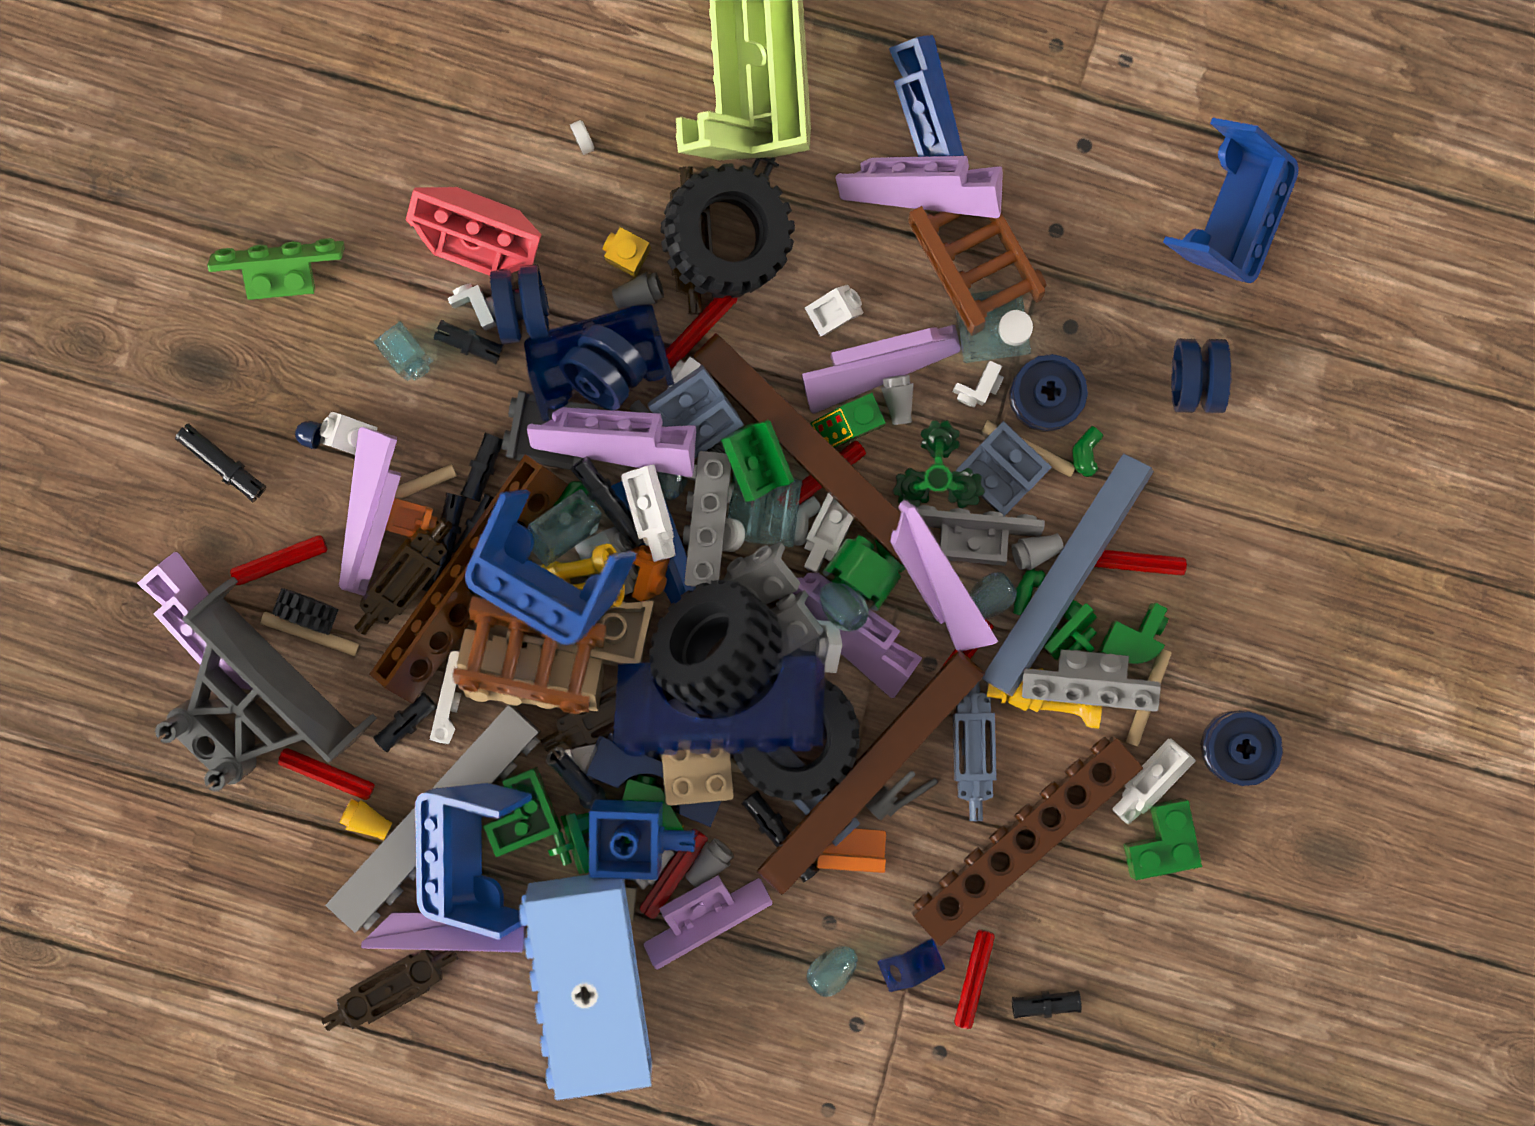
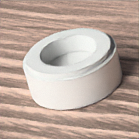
M579 120L570 124L582 154L586 155L594 151L595 147L583 121Z
M1009 311L1000 320L998 327L999 335L1009 345H1022L1028 341L1032 334V320L1023 311Z
M726 517L722 551L734 552L742 546L745 530L739 520Z

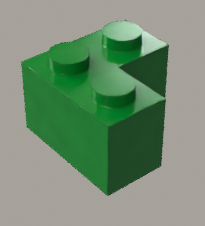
M538 767L502 781L506 788L531 794V801L515 809L513 813L483 826L495 857L562 830Z
M1184 798L1155 803L1150 808L1156 834L1155 838L1123 844L1129 874L1134 880L1202 867L1189 800Z

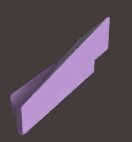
M392 912L361 943V948L523 952L525 949L526 925L519 927L499 940L428 919L421 912Z

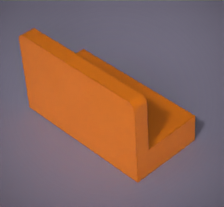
M855 828L837 846L831 843L817 858V868L885 873L886 832L884 830Z

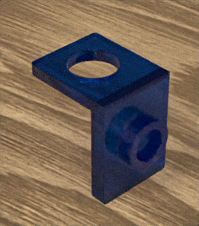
M933 938L927 939L902 954L877 961L890 992L917 986L945 970L944 963ZM891 965L899 969L901 982L896 981L892 977L890 972Z

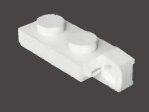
M648 465L623 473L621 478L638 538L643 539L646 546L650 547L653 562L676 556L672 539L674 538L673 529L655 465Z
M829 493L806 538L807 543L804 549L811 551L804 567L814 573H818L824 558L831 561L841 547L854 520Z
M455 649L450 651L429 739L443 744H449L454 734L455 726L451 722L449 715L450 711L457 713L461 693L455 692L457 684L454 683L452 675L454 667L458 668L457 660L460 652Z
M1168 738L1142 765L1144 769L1124 785L1126 789L1122 793L1123 798L1112 808L1113 811L1129 825L1141 813L1147 812L1196 760L1174 740Z

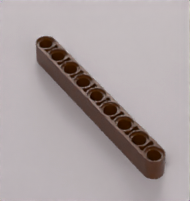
M715 333L692 358L703 365L714 381L756 422L769 420L777 434L780 446L876 541L903 565L890 543L893 530L897 531L901 514L722 337Z
M961 650L957 651L858 758L843 781L827 792L758 868L757 873L783 895L984 676L985 672Z

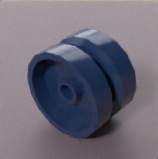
M538 264L520 267L518 272V289H516L514 277L508 269L491 271V293L501 343L505 345L520 342L522 338V320H524L527 334L532 340L549 338L548 316L550 314L548 298Z
M592 324L578 339V347L571 348L562 358L560 370L566 380L583 397L599 407L615 411L629 396V388L633 389L646 376L647 365L638 351L622 336L604 326Z
M1177 339L1174 346L1171 371L1172 403L1175 412L1193 413L1199 403H1201L1205 413H1224L1228 406L1231 385L1229 343L1226 339H1208L1201 351V347L1196 339Z
M1054 354L1038 356L1026 363L1012 380L1009 392L1011 409L1017 419L1029 429L1041 432L1059 430L1075 420L1084 409L1088 395L1086 378L1080 368L1068 358ZM1050 389L1052 391L1053 397L1050 401L1047 400L1046 394H1041L1042 390Z
M1241 710L1225 712L1213 718L1205 728L1200 743L1202 759L1208 770L1220 780L1240 786L1257 785L1269 779L1279 767L1283 754L1282 738L1275 725L1262 715ZM1244 743V751L1242 753L1236 750L1237 744Z

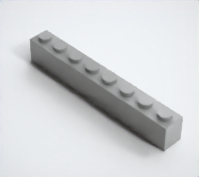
M508 705L432 789L481 783L493 784L499 777L504 781L517 767L513 761L522 752L527 756L538 745L540 740L536 736L541 730L514 705ZM415 808L325 905L354 933L362 927L368 930L381 916L377 910L385 902L391 905L402 894L404 890L399 886L407 877L411 880L416 878Z

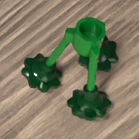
M932 420L929 427L921 431V437L923 438L921 447L928 450L931 457L935 458V464L931 465L926 472H917L912 468H908L905 471V475L902 473L897 474L896 485L892 493L899 496V504L906 500L917 508L920 506V502L927 503L929 501L930 490L941 492L946 489L948 491V501L951 503L957 502L959 508L964 509L968 505L979 504L978 496H982L985 493V489L981 484L982 476L978 473L973 474L970 468H965L961 472H951L949 467L943 464V458H948L951 452L960 446V442L957 440L960 432L953 428L948 420H943L941 424L937 420Z

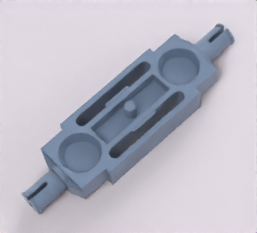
M980 681L956 706V714H953L954 781H958V798L969 801V821H983L982 801L993 797V780H997L995 713H991V698L987 697L984 693H980ZM986 720L989 721L990 773L986 772ZM959 721L963 722L962 756H964V772L962 774L959 771Z

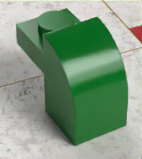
M1150 603L1137 631L1118 621H1112L1098 652L1129 656L1128 664H1139L1152 660L1165 646V644L1153 638L1155 634L1160 636L1164 631L1169 619L1165 616L1168 608L1157 603Z

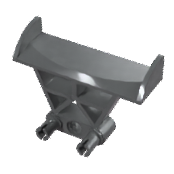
M234 577L217 587L183 617L182 620L207 643L191 699L170 711L167 715V720L159 723L155 728L157 738L163 734L166 735L161 739V742L170 743L177 738L210 770L204 776V782L206 786L212 782L215 783L211 786V791H220L226 784H236L254 771L257 762L256 756L303 739L330 763L354 744L377 719L372 713L356 728L351 725L223 598L238 583ZM221 658L253 689L248 695L219 667ZM211 690H212L220 699H209L210 694H211ZM261 696L295 731L286 733L255 701ZM236 713L235 733L215 714ZM255 734L263 741L262 743L255 745ZM208 737L214 741L215 746L209 742Z

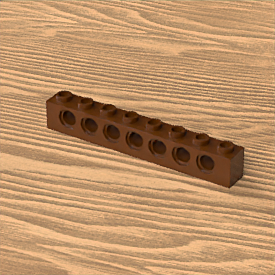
M525 454L369 674L385 689L413 704L472 621L469 615L472 596L485 599L468 587L465 580V572L500 494L524 489L530 492L517 523L527 528L533 535L555 502L559 500L568 484Z
M1103 737L1090 748L1093 753L1084 762L1081 759L1076 760L1065 770V773L1068 775L1059 784L1053 781L1039 793L1042 799L1034 806L1028 803L1014 815L1017 820L1010 827L1006 828L1003 825L989 837L992 842L985 849L981 850L978 847L964 859L966 865L957 873L951 870L938 882L941 887L932 895L926 892L915 901L913 906L916 909L912 912L913 917L940 947L1144 769L1116 737H1111L1109 740ZM1098 763H1105L1109 770L1108 776L1103 781H1096L1092 776L1093 767ZM1073 785H1080L1083 789V798L1078 803H1070L1067 799V791ZM1048 807H1054L1058 811V820L1053 825H1044L1041 819L1042 812ZM1024 829L1030 830L1033 834L1032 843L1028 847H1019L1016 843L1017 834ZM997 852H1005L1008 856L1007 865L999 870L992 868L990 863L991 857ZM972 874H978L983 879L982 887L975 892L968 891L965 887L967 877ZM948 896H952L958 901L957 909L950 914L940 911L941 900Z

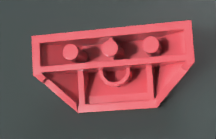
M458 187L414 188L406 216L407 222L411 227L415 228L419 237L433 255L489 276L491 271L508 269L513 273L518 271L521 266L533 265L542 236L520 210Z

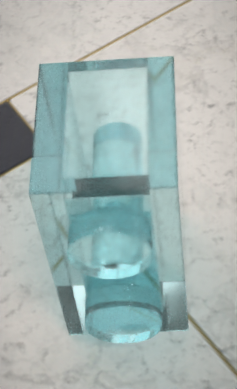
M401 321L373 341L397 374L407 381L411 378L416 381L431 369L428 365L434 360L411 330Z
M579 489L528 525V530L531 532L534 540L532 552L547 567L598 530L602 512L582 489Z

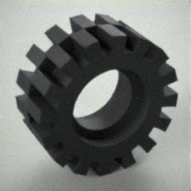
M281 588L272 614L302 627L329 635L339 609L303 594Z

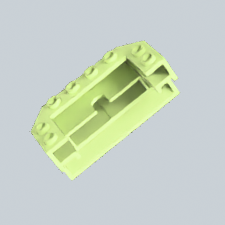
M710 0L709 16L712 30L711 49L714 62L713 81L716 94L715 113L709 111L698 113V121L682 117L676 118L678 153L715 160L778 157L810 150L811 119L803 0Z

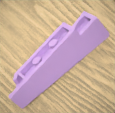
M967 156L869 158L861 162V170L853 174L839 173L836 175L838 191L842 200L913 209L922 206L924 210L999 218L1001 214L1002 167L968 170Z
M955 325L939 329L937 327L928 328L832 352L831 360L833 367L802 374L810 412L817 413L883 385V378L906 375L958 353L961 347Z
M562 407L552 412V420L542 425L531 423L527 426L530 446L533 449L582 458L588 456L589 459L636 468L654 464L658 472L692 477L694 471L696 426L662 427L661 414Z
M360 427L358 430L339 587L342 590L363 596L366 594L367 586L372 576L401 477L400 472L389 469L397 437L365 427Z
M903 500L899 506L902 513L897 531L893 530L890 543L934 618L940 624L946 623L953 645L957 651H966L996 644L998 642L997 638L919 512L913 505Z
M174 552L153 568L137 584L162 605L154 615L201 665L207 643L182 619L209 593L180 554ZM222 658L220 659L219 667L240 688L253 690Z
M807 573L804 578H797L800 581V585L793 594L796 595L803 590L807 592L809 596L804 604L816 620L838 622L842 640L841 654L889 697L894 698L922 660V657L893 642L900 633V630L821 574Z

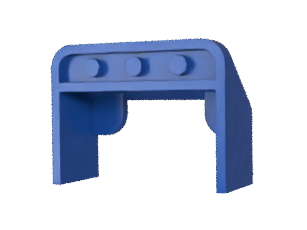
M1212 118L1210 124L1225 136L1224 142L1218 150V158L1221 166L1228 173L1205 231L1196 228L1192 229L1183 240L1165 236L1163 243L1191 263L1237 281L1252 283L1257 279L1297 180L1298 162L1259 126Z
M525 489L503 492L498 498L466 569L465 580L468 587L476 594L561 644H572L580 641L616 601L637 554L629 551L609 556L602 574L590 577L583 589L580 590L528 559L534 546L533 536L527 528L517 523L530 492Z
M490 783L434 788L417 797L415 803L417 905L420 912L426 918L499 940L522 926L519 910L504 906V893L500 884L493 878L482 875V816L500 818L530 802L531 794Z

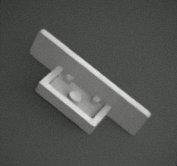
M706 451L698 453L694 492L688 491L686 511L692 512L691 525H685L683 533V545H688L685 585L696 587L702 583L710 585L711 581L719 580L731 464L725 453Z
M921 505L916 508L927 527L941 528L940 548L948 561L1005 566L1007 563L1009 534L1040 537L1045 526L1044 520H1037V517L1028 514L1018 515L1015 518L1004 517L1002 513L995 511L985 512L982 515L971 514L969 510L962 508L951 509L950 512L938 511L935 507Z
M1061 649L1058 672L1035 669L1024 670L1022 697L1026 699L1158 711L1161 683L1127 679L1129 656Z

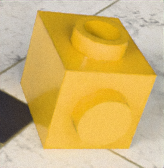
M619 227L616 234L612 232L609 234L602 250L606 252L604 255L606 263L636 278L651 250V246L648 241Z

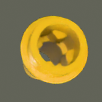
M354 799L350 800L339 822L346 826L345 830L377 837L381 840L385 839L392 825L391 821L385 819L361 799L359 802Z

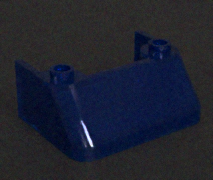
M652 305L632 306L551 329L549 338L532 340L528 337L524 341L527 372L543 422L550 420L548 407L550 409L564 407L573 396L572 390L575 389L560 370V361L571 348L578 347V339L592 324L601 325L613 330L638 351L647 365V374L643 379L653 382L665 376L668 386L675 385Z

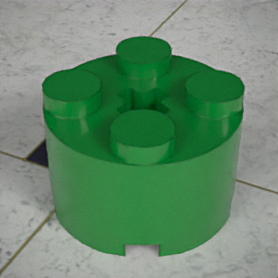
M860 535L856 539L847 538L826 566L823 574L827 577L831 573L835 577L832 581L833 584L862 604L865 600L872 602L873 604L869 609L878 611L900 580L899 570L902 566L892 557L885 555L883 558L874 552V545Z

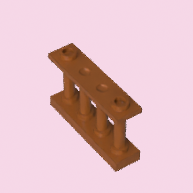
M920 206L910 211L908 223L971 336L983 331L987 313L1028 292L1031 293L1036 303L1043 299L1046 281L1042 273L1038 269L1034 270L1002 212L999 218L988 217L991 223L948 244L947 242L942 243L937 234L939 227L964 214L939 212L935 215L931 213L927 215L923 207ZM995 235L999 236L1007 252L967 272L963 270L958 272L953 263L956 255ZM1014 263L1023 279L1022 281L983 301L973 299L969 291L971 284Z
M472 596L469 615L470 620H475L477 628L467 668L465 670L454 667L452 673L453 681L455 684H459L458 687L469 692H478L479 689L557 705L560 706V710L571 714L589 711L590 696L581 695L591 650L595 649V647H604L607 625L596 623L580 641L575 642L578 648L568 690H557L548 688L547 685L558 642L490 601ZM495 625L507 627L511 632L500 677L480 673L490 629L494 628ZM528 632L540 634L544 639L534 684L513 680L524 635H528Z

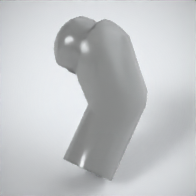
M814 496L788 514L786 533L788 539L794 545L800 546L807 542L808 519L817 514L821 509L820 503Z

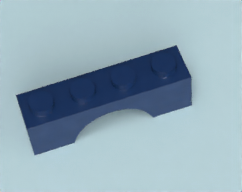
M609 733L607 739L599 736L584 773L618 788L625 780L637 774L649 773L663 778L662 762L657 760L659 753L640 746L637 752L626 747L628 740ZM721 801L676 805V812L711 827Z

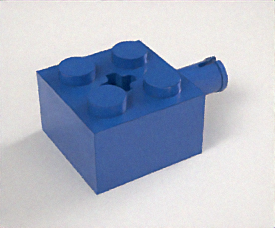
M595 799L590 809L589 877L658 880L662 868V854L664 850L694 852L695 830H665V826H662L663 802ZM622 836H627L631 843H625V838Z

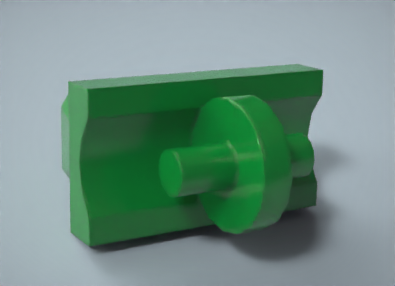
M1073 600L1063 615L1068 622L1061 630L1056 627L1044 647L1054 660L1057 661L1060 658L1061 649L1072 651L1084 649L1086 652H1093L1095 650L1089 641L1097 632L1089 626L1097 619V616L1087 603L1082 606Z
M569 813L560 816L568 843L565 841L563 832L560 831L553 834L556 847L548 849L549 856L560 855L563 866L572 863L569 850H571L578 874L589 873V846L586 847L582 835L589 833L590 813L577 815Z

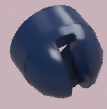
M305 421L299 424L295 430L297 441L304 447L317 449L322 437L320 436L322 424L313 421Z

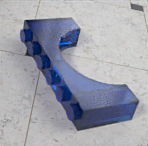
M817 655L783 657L781 672L770 692L752 708L740 714L722 719L695 718L671 707L662 687L657 683V679L653 677L651 663L618 664L613 743L626 755L643 756L645 751H657V753L662 755H676L678 750H690V752L695 754H708L711 752V749H723L729 753L744 752V748H757V750L763 752H774L778 750V747H791L793 750L807 751L811 750L812 746L822 745L825 665Z

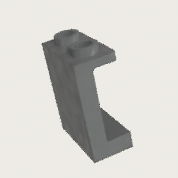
M519 391L517 398L512 397L508 417L513 418L511 431L506 430L504 433L502 450L507 451L506 457L509 459L521 461L526 454L541 465L570 470L582 457L533 449L530 446L527 426L531 423L542 425L552 420V412L562 407L600 410V407L588 403H574Z

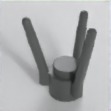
M910 771L890 790L884 785L865 806L880 820L887 814L891 817L898 809L935 786L938 780L933 778L895 802L898 799L895 795L915 776V772Z

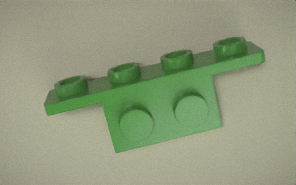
M325 238L313 244L303 245L300 242H288L281 247L268 248L266 245H255L248 250L235 251L233 248H223L211 254L207 267L209 272L242 269L248 300L314 294L315 283L311 262L342 259L345 249L344 241Z

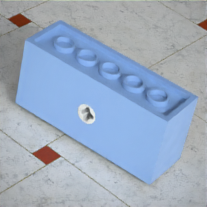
M589 875L529 883L526 895H522V905H519L522 926L528 925L525 950L527 959L533 958V970L530 971L532 991H538V1003L535 1004L537 1023H544L541 1049L543 1057L549 1056L548 1068H546L548 1089H554L556 1100L651 1087L652 1056L624 879L589 877Z

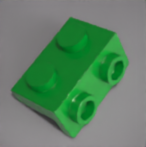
M769 420L748 424L721 439L746 502L756 500L777 487L786 486L794 482L789 464L777 439V434Z

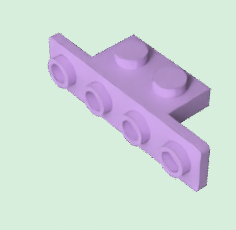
M719 875L659 908L670 928L644 943L645 950L653 967L659 969L771 906L773 902L759 878L730 894Z

